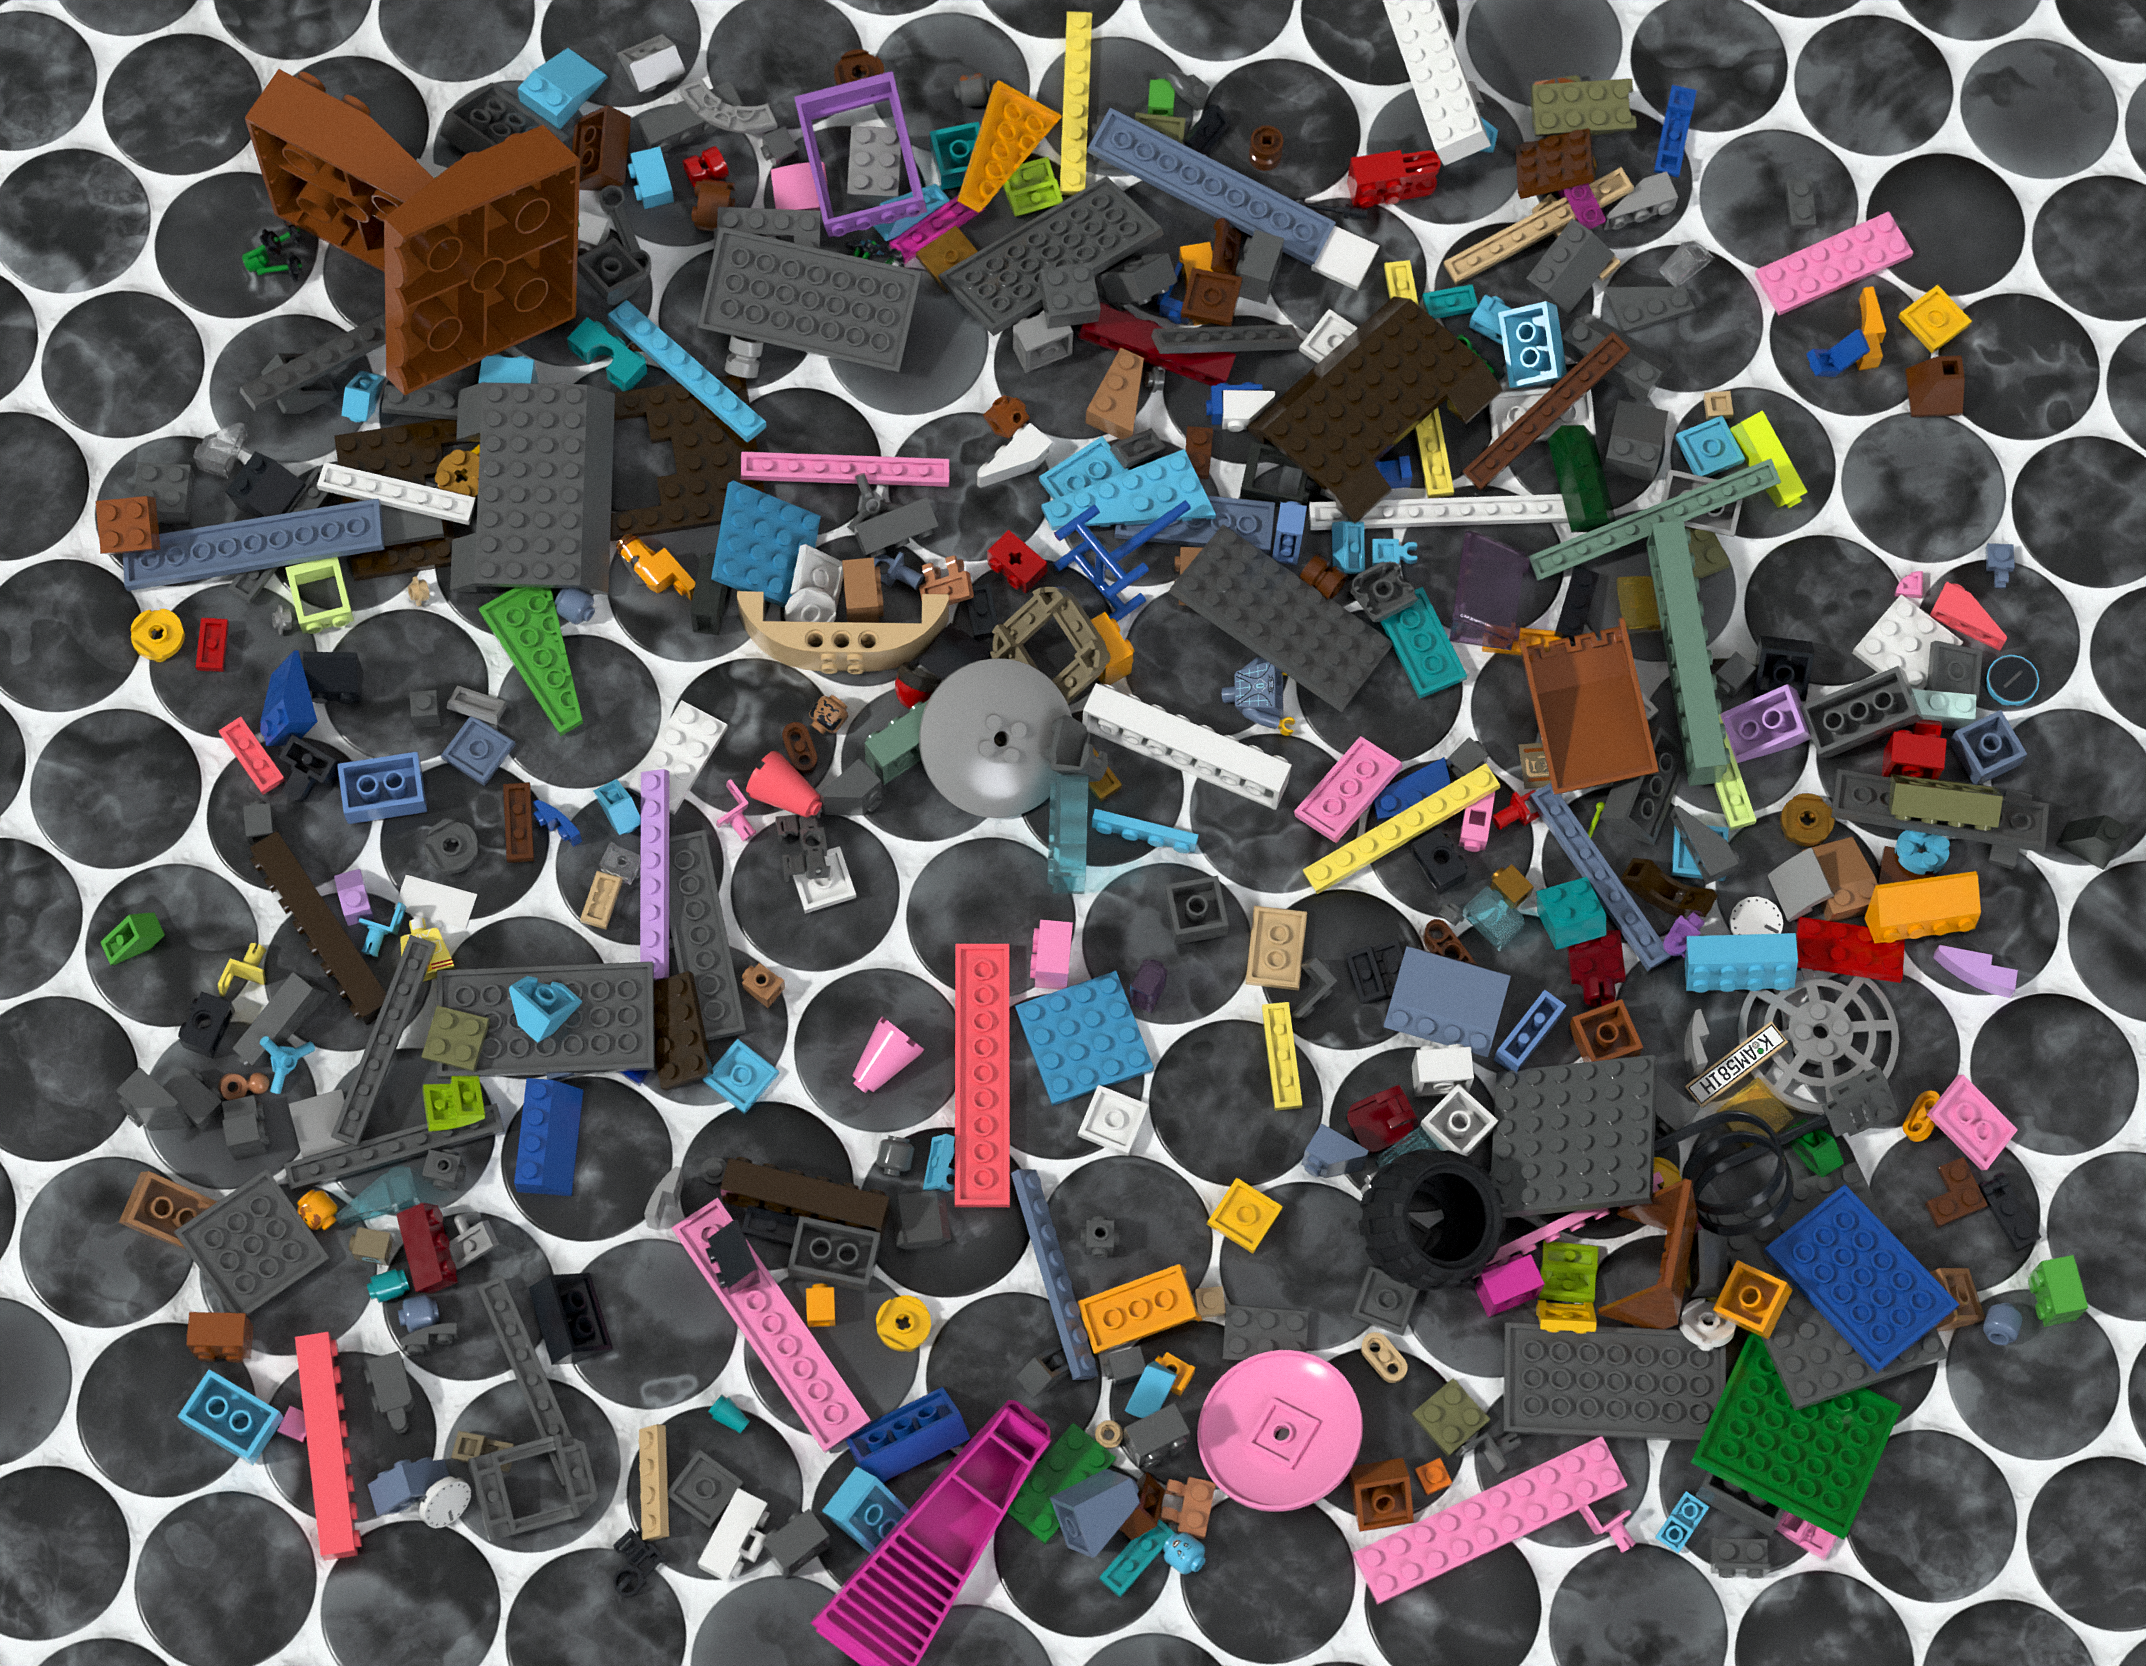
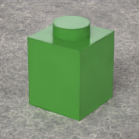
M1150 80L1148 114L1173 117L1175 90L1169 80Z

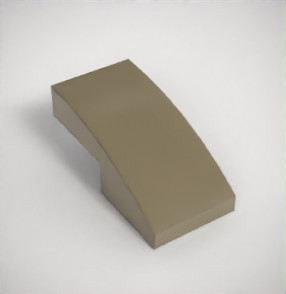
M458 1431L451 1458L468 1463L469 1458L514 1447L515 1445L487 1439L482 1435ZM512 1462L500 1465L501 1472L509 1473Z

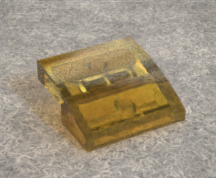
M1652 576L1618 577L1616 585L1622 618L1624 617L1626 628L1648 627L1649 631L1661 630Z

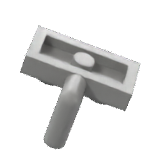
M477 1211L457 1215L454 1219L460 1235L449 1241L451 1258L456 1265V1270L465 1267L500 1245L488 1220L481 1221L472 1228H469L468 1224L479 1222L481 1219V1215Z

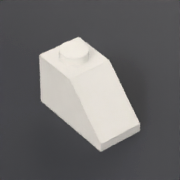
M1223 390L1222 429H1228L1232 432H1239L1243 429L1247 430L1246 427L1274 403L1275 391Z

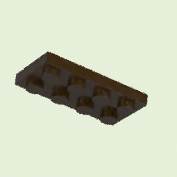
M686 971L655 982V1060L661 1089L667 1091L713 1075L693 973Z

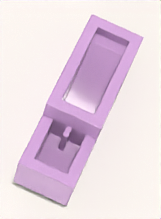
M1939 945L1933 958L1946 970L1966 983L1991 994L2010 998L2015 991L2018 970L1991 965L1992 955Z

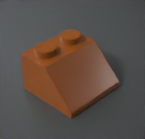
M1403 1458L1352 1466L1349 1471L1350 1491L1359 1532L1414 1522L1410 1476Z

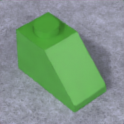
M155 912L129 914L100 943L110 965H115L151 949L165 935Z

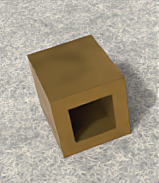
M1512 864L1506 869L1501 867L1491 877L1490 890L1511 912L1531 895L1534 888Z

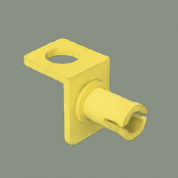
M250 943L243 962L229 959L218 982L220 996H225L234 976L261 985L265 984V972L263 969L258 968L263 955L266 953V949L259 944L257 949H255L256 943Z

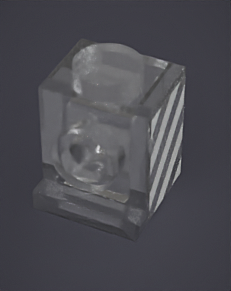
M610 841L599 864L600 870L603 873L621 877L624 883L631 885L633 879H638L641 874V857L639 854L619 847ZM620 859L627 861L624 865L618 864Z

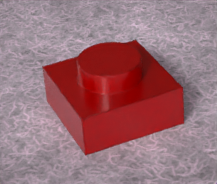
M1923 719L1914 723L1912 733L1915 735L1936 734L1940 738L1942 723L1941 721Z

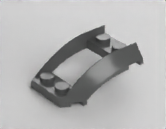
M557 1434L468 1459L469 1473L472 1475L485 1526L483 1529L489 1541L579 1517L599 1497L585 1442ZM556 1450L569 1505L514 1520L500 1465Z

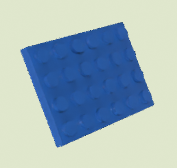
M1845 1184L1769 1244L1763 1251L1877 1374L1959 1306V1303Z

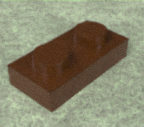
M1187 426L1185 451L1198 478L1209 480L1213 428Z

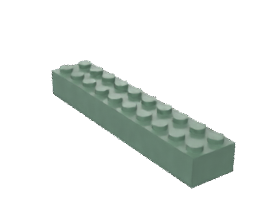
M1684 520L1652 523L1646 545L1689 786L1720 783L1723 774L1727 772V764H1730V752L1728 748H1724L1723 739H1726V730L1724 723L1720 724L1719 721L1721 702L1720 699L1715 698L1714 690H1717V680L1715 674H1711L1710 665L1713 663L1712 652L1706 648L1705 641H1708V630L1706 625H1702L1701 617L1704 616L1702 601H1698L1697 598L1699 580L1698 577L1693 576L1692 568H1695V557L1693 552L1689 553L1688 544L1691 543L1689 528L1685 529Z

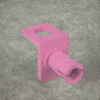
M730 779L727 781L726 787L739 805L718 819L716 826L720 828L725 823H730L744 842L748 837H752L756 830L753 829L742 814L748 807V801Z
M1587 1504L1579 1507L1580 1513L1594 1534L1609 1532L1621 1553L1636 1544L1622 1523L1623 1519L1631 1514L1629 1509L1623 1510L1601 1525Z

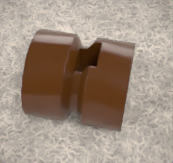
M1266 125L1255 129L1252 133L1249 161L1258 170L1271 171L1280 164L1283 135L1277 128Z
M1318 553L1309 561L1299 578L1309 586L1316 588L1327 600L1329 598L1333 599L1344 586L1348 575L1336 566L1331 568V562Z

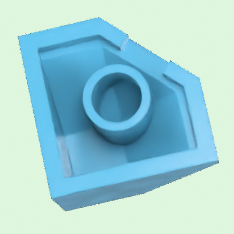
M526 976L509 988L518 1026L537 1043L553 1034L582 1003V1000L564 984L552 982L551 985L539 983L538 978Z

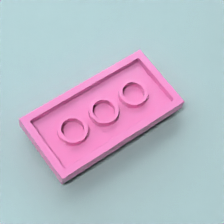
M1360 736L1294 811L1295 817L1337 843L1403 768L1402 763Z

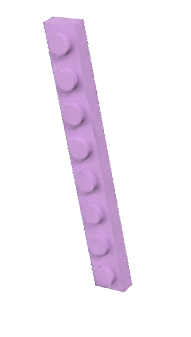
M666 769L641 772L640 962L653 961L654 981L669 978V771Z

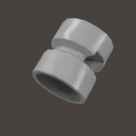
M731 335L729 350L732 354L727 356L724 370L735 376L756 378L760 366L757 357L762 355L764 342L752 341Z

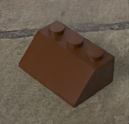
M607 105L575 120L572 152L580 159L579 190L601 191L609 185L619 187L625 184L631 116Z

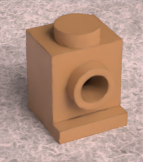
M758 963L756 967L749 966L742 975V979H744L742 982L743 989L767 1008L771 1006L785 989L784 980L776 976L761 963ZM760 977H763L766 980V982L763 984H758L757 980Z

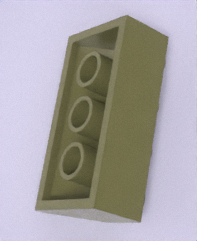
M1891 774L1889 811L1892 815H1895L1896 819L1909 821L1911 817L1922 818V822L1937 824L1938 820L1948 821V825L1954 827H1964V824H1973L1976 829L1986 831L1991 830V827H1999L2003 795L1998 787Z

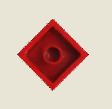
M1908 730L1893 732L1884 749L1882 776L1891 777V774L1938 780L1944 770L1947 739L1939 738L1936 734L1915 735Z

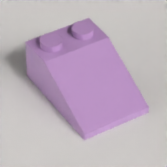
M1786 684L1720 714L1737 763L1789 749L1812 739L1800 708L1802 702L1796 689Z

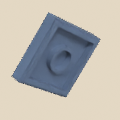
M470 716L441 754V759L485 786L516 744L513 740L480 719Z

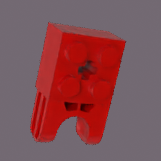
M1401 150L1351 158L1347 184L1353 207L1366 209L1376 204L1385 203L1391 205L1401 200L1431 195L1436 189L1437 180L1435 176L1438 174L1441 166L1439 156L1434 151L1402 154Z

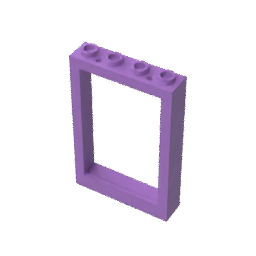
M893 71L794 97L828 238L833 236L840 237L856 230H867L871 226L883 223L890 224L898 219L917 217L921 213L928 212ZM890 100L913 197L834 218L812 120Z

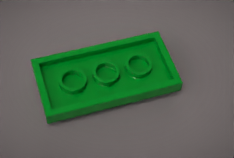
M1072 1423L1025 1479L1006 1513L1046 1545L1060 1528L1050 1497L1104 1469H1109L1115 1462L1116 1457L1076 1424Z

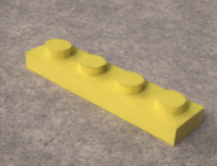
M1289 1002L1263 1004L1261 1009L1275 1111L1302 1108Z

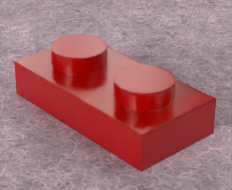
M201 618L196 658L197 671L224 672L229 627L228 619Z

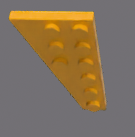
M998 80L993 85L957 201L979 213L1060 120L1062 115Z

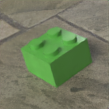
M2074 1255L2041 1261L2031 1272L2028 1284L2031 1293H2035L2037 1299L2036 1313L2039 1320L2043 1321L2044 1327L2076 1321L2088 1309Z

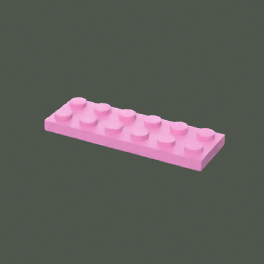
M1886 212L1759 268L1755 271L1754 275L1780 316L1911 258L1913 251L1891 214Z

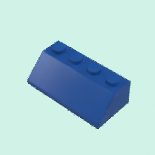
M526 1078L514 1181L517 1192L572 1196L583 1089L555 1080Z
M941 1387L872 1421L852 1436L846 1438L845 1442L857 1466L875 1476L883 1484L888 1479L907 1472L926 1460H932L937 1455L951 1448L958 1447L971 1438L959 1410L945 1389Z

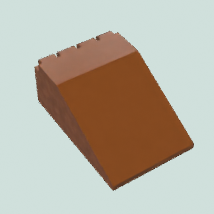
M1624 617L1619 618L1617 627L1600 630L1602 640L1597 641L1595 632L1574 636L1576 646L1572 647L1569 637L1549 641V652H1545L1543 643L1526 646L1525 639L1520 640L1522 661L1554 795L1659 772Z
M1688 1179L1681 1180L1653 1193V1203L1624 1206L1618 1209L1617 1215L1667 1230L1664 1244L1666 1251L1662 1254L1659 1270L1661 1277L1657 1280L1656 1285L1600 1307L1598 1309L1599 1315L1644 1329H1666L1678 1324L1698 1221L1692 1181Z

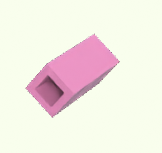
M1495 791L1464 809L1458 846L1464 847L1465 850L1471 852L1485 850Z

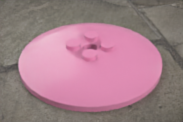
M1268 1351L1238 1363L1227 1371L1211 1389L1199 1417L1197 1431L1198 1448L1207 1473L1219 1489L1231 1499L1257 1510L1269 1512L1290 1511L1308 1506L1322 1499L1333 1491L1347 1476L1360 1450L1363 1419L1360 1404L1351 1385L1330 1363L1301 1351ZM1280 1429H1288L1290 1434L1287 1439L1279 1441L1275 1438L1276 1433Z

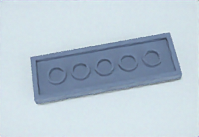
M1207 496L1216 514V519L1194 518L1192 521L1176 520L1147 541L1204 547L1218 529L1225 525L1265 554H1270L1275 502ZM1116 524L1115 538L1129 540L1150 524Z

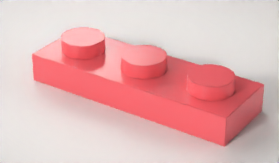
M242 717L237 718L219 730V734L262 795L285 781L281 772Z

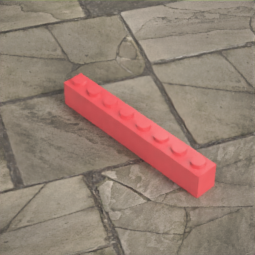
M329 1332L295 1337L320 1554L324 1561L357 1556V1547L362 1546L360 1530H355L354 1519H358V1509L356 1502L352 1503L350 1493L355 1491L353 1475H348L347 1465L352 1464L350 1448H345L344 1437H348V1426L346 1420L342 1421L341 1410H345L343 1393H338L337 1383H342L340 1366L335 1367L334 1356H339L337 1340H332Z

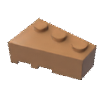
M1120 348L1086 410V424L1121 440L1133 436L1144 358Z

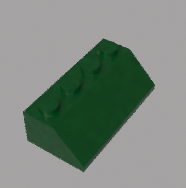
M1561 425L1548 438V443L1571 533L1590 532L1615 522L1616 518L1595 436L1584 425Z

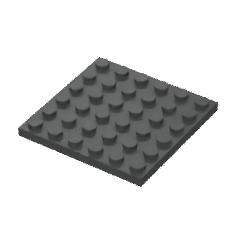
M1655 1055L1520 1069L1517 1072L1513 1070L1497 1072L1494 1117L1498 1120V1123L1493 1129L1491 1184L1494 1189L1500 1190L1504 1203L1501 1204L1502 1217L1509 1218L1653 1203L1657 1059Z

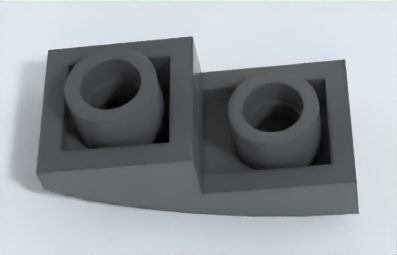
M457 1323L428 1326L401 1338L400 1345L403 1351H407V1354L421 1355L424 1354V1351H431L432 1340H435L438 1344H450L452 1340H459L460 1329Z

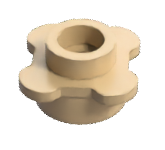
M416 576L413 577V582L408 586V593L412 601L415 600L416 605L419 607L421 606V601L429 600V588L424 579L418 580Z

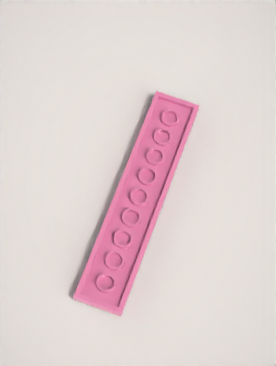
M716 1198L673 1226L672 1231L825 1454L845 1441L846 1438L870 1424L871 1420L748 1241L747 1244L759 1271L760 1283L729 1295L727 1287L721 1289L716 1277V1273L720 1272L717 1263H710L705 1249L709 1248L708 1238L733 1221L720 1200Z
M1598 1437L1353 1552V1557L1377 1605L1570 1515L1578 1511L1581 1505L1587 1504L1589 1506L1625 1489L1628 1485L1603 1437Z

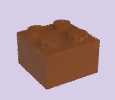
M142 496L95 501L100 554L112 555L161 550L156 497Z
M1622 999L1574 1016L1568 1026L1583 1062L1638 1057L1643 1049V1045Z
M189 1312L186 1345L195 1358L202 1362H214L215 1358H226V1361L233 1363L243 1362V1359H251L253 1325L245 1313Z

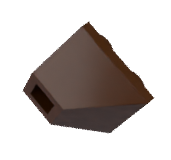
M1962 355L1936 356L1905 369L1911 417L1962 415L1965 383Z

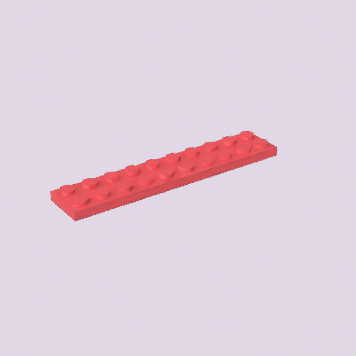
M955 944V1207H1010L1009 944Z

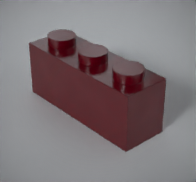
M420 1203L396 1214L415 1291L432 1294L458 1283L456 1265L451 1258L450 1242L445 1234L442 1223L443 1215L438 1205Z

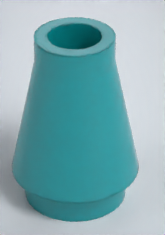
M722 1394L708 1410L713 1415L712 1419L736 1430L739 1434L750 1422L730 1397L726 1398Z

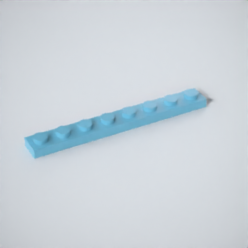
M625 300L608 314V320L747 443L766 428L765 420L628 300Z

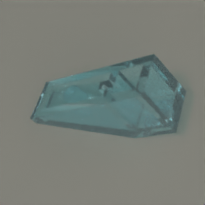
M397 1166L389 1169V1173L382 1174L336 1214L340 1227L420 1204L410 1167Z

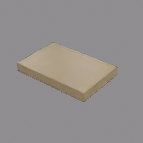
M1254 906L1245 984L1299 991L1307 912Z

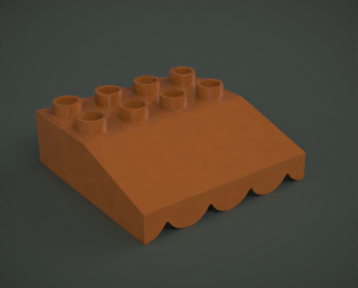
M278 69L245 117L274 214L385 272L384 218L435 178L370 117L371 112L362 101L351 95H344L340 101L325 93V86L311 74L299 72L297 77H294Z
M544 125L522 134L514 133L507 137L504 142L483 151L466 154L461 160L452 164L384 218L386 378L404 396L473 365L486 356L495 355L576 318L580 159Z

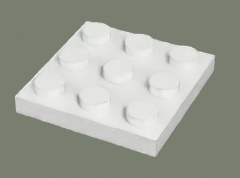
M1900 595L1854 648L1852 653L1878 673L1899 666L1905 671L1912 689L1924 690L1927 687L1931 642L1936 640L1962 646L1963 641L1903 595Z

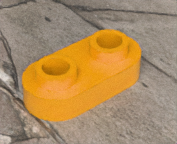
M1930 1090L1921 1093L1903 1123V1131L1911 1141L1920 1142L1925 1140L1936 1125L1927 1114L1940 1098L1937 1092Z

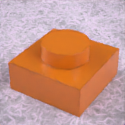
M1441 1458L1414 1470L1426 1496L1452 1485V1481Z

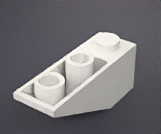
M1031 423L1024 429L1022 427L1019 428L1013 435L1012 441L1007 446L1002 445L995 453V458L990 463L986 462L979 468L977 472V486L982 488L1036 470L1052 454L1053 442Z

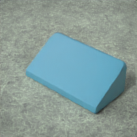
M1351 521L1332 523L1333 567H1338L1346 574H1359L1365 571L1364 522H1357L1355 525Z
M1156 1361L1148 1364L1125 1411L1131 1415L1144 1418L1161 1410L1177 1374Z

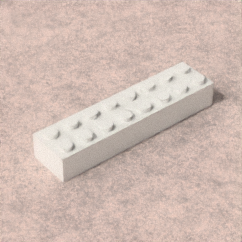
M1383 0L1433 145L1443 165L1445 166L1491 146L1439 0Z
M1096 683L1083 709L1082 723L1086 726L1088 732L1272 809H1277L1288 785L1292 764H1289L1285 758L1277 755L1272 757L1263 753L1262 749L1254 745H1249L1248 747L1239 743L1233 736L1217 734L1209 726L1193 724L1185 716L1169 714L1158 705L1152 704L1150 706L1145 704L1138 697L1131 694L1127 696L1121 694L1110 685Z

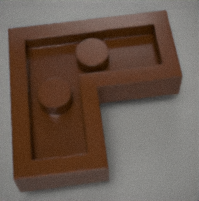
M1964 1157L1944 1164L1937 1169L1948 1193L1928 1200L1925 1203L1937 1228L1985 1209L1988 1206Z

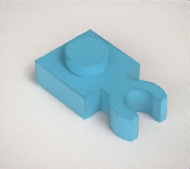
M1373 539L1372 567L1381 562L1389 561L1399 565V560H1403L1407 564L1417 563V556H1410L1407 553L1409 550H1416L1417 543L1408 542L1404 546H1399V539Z

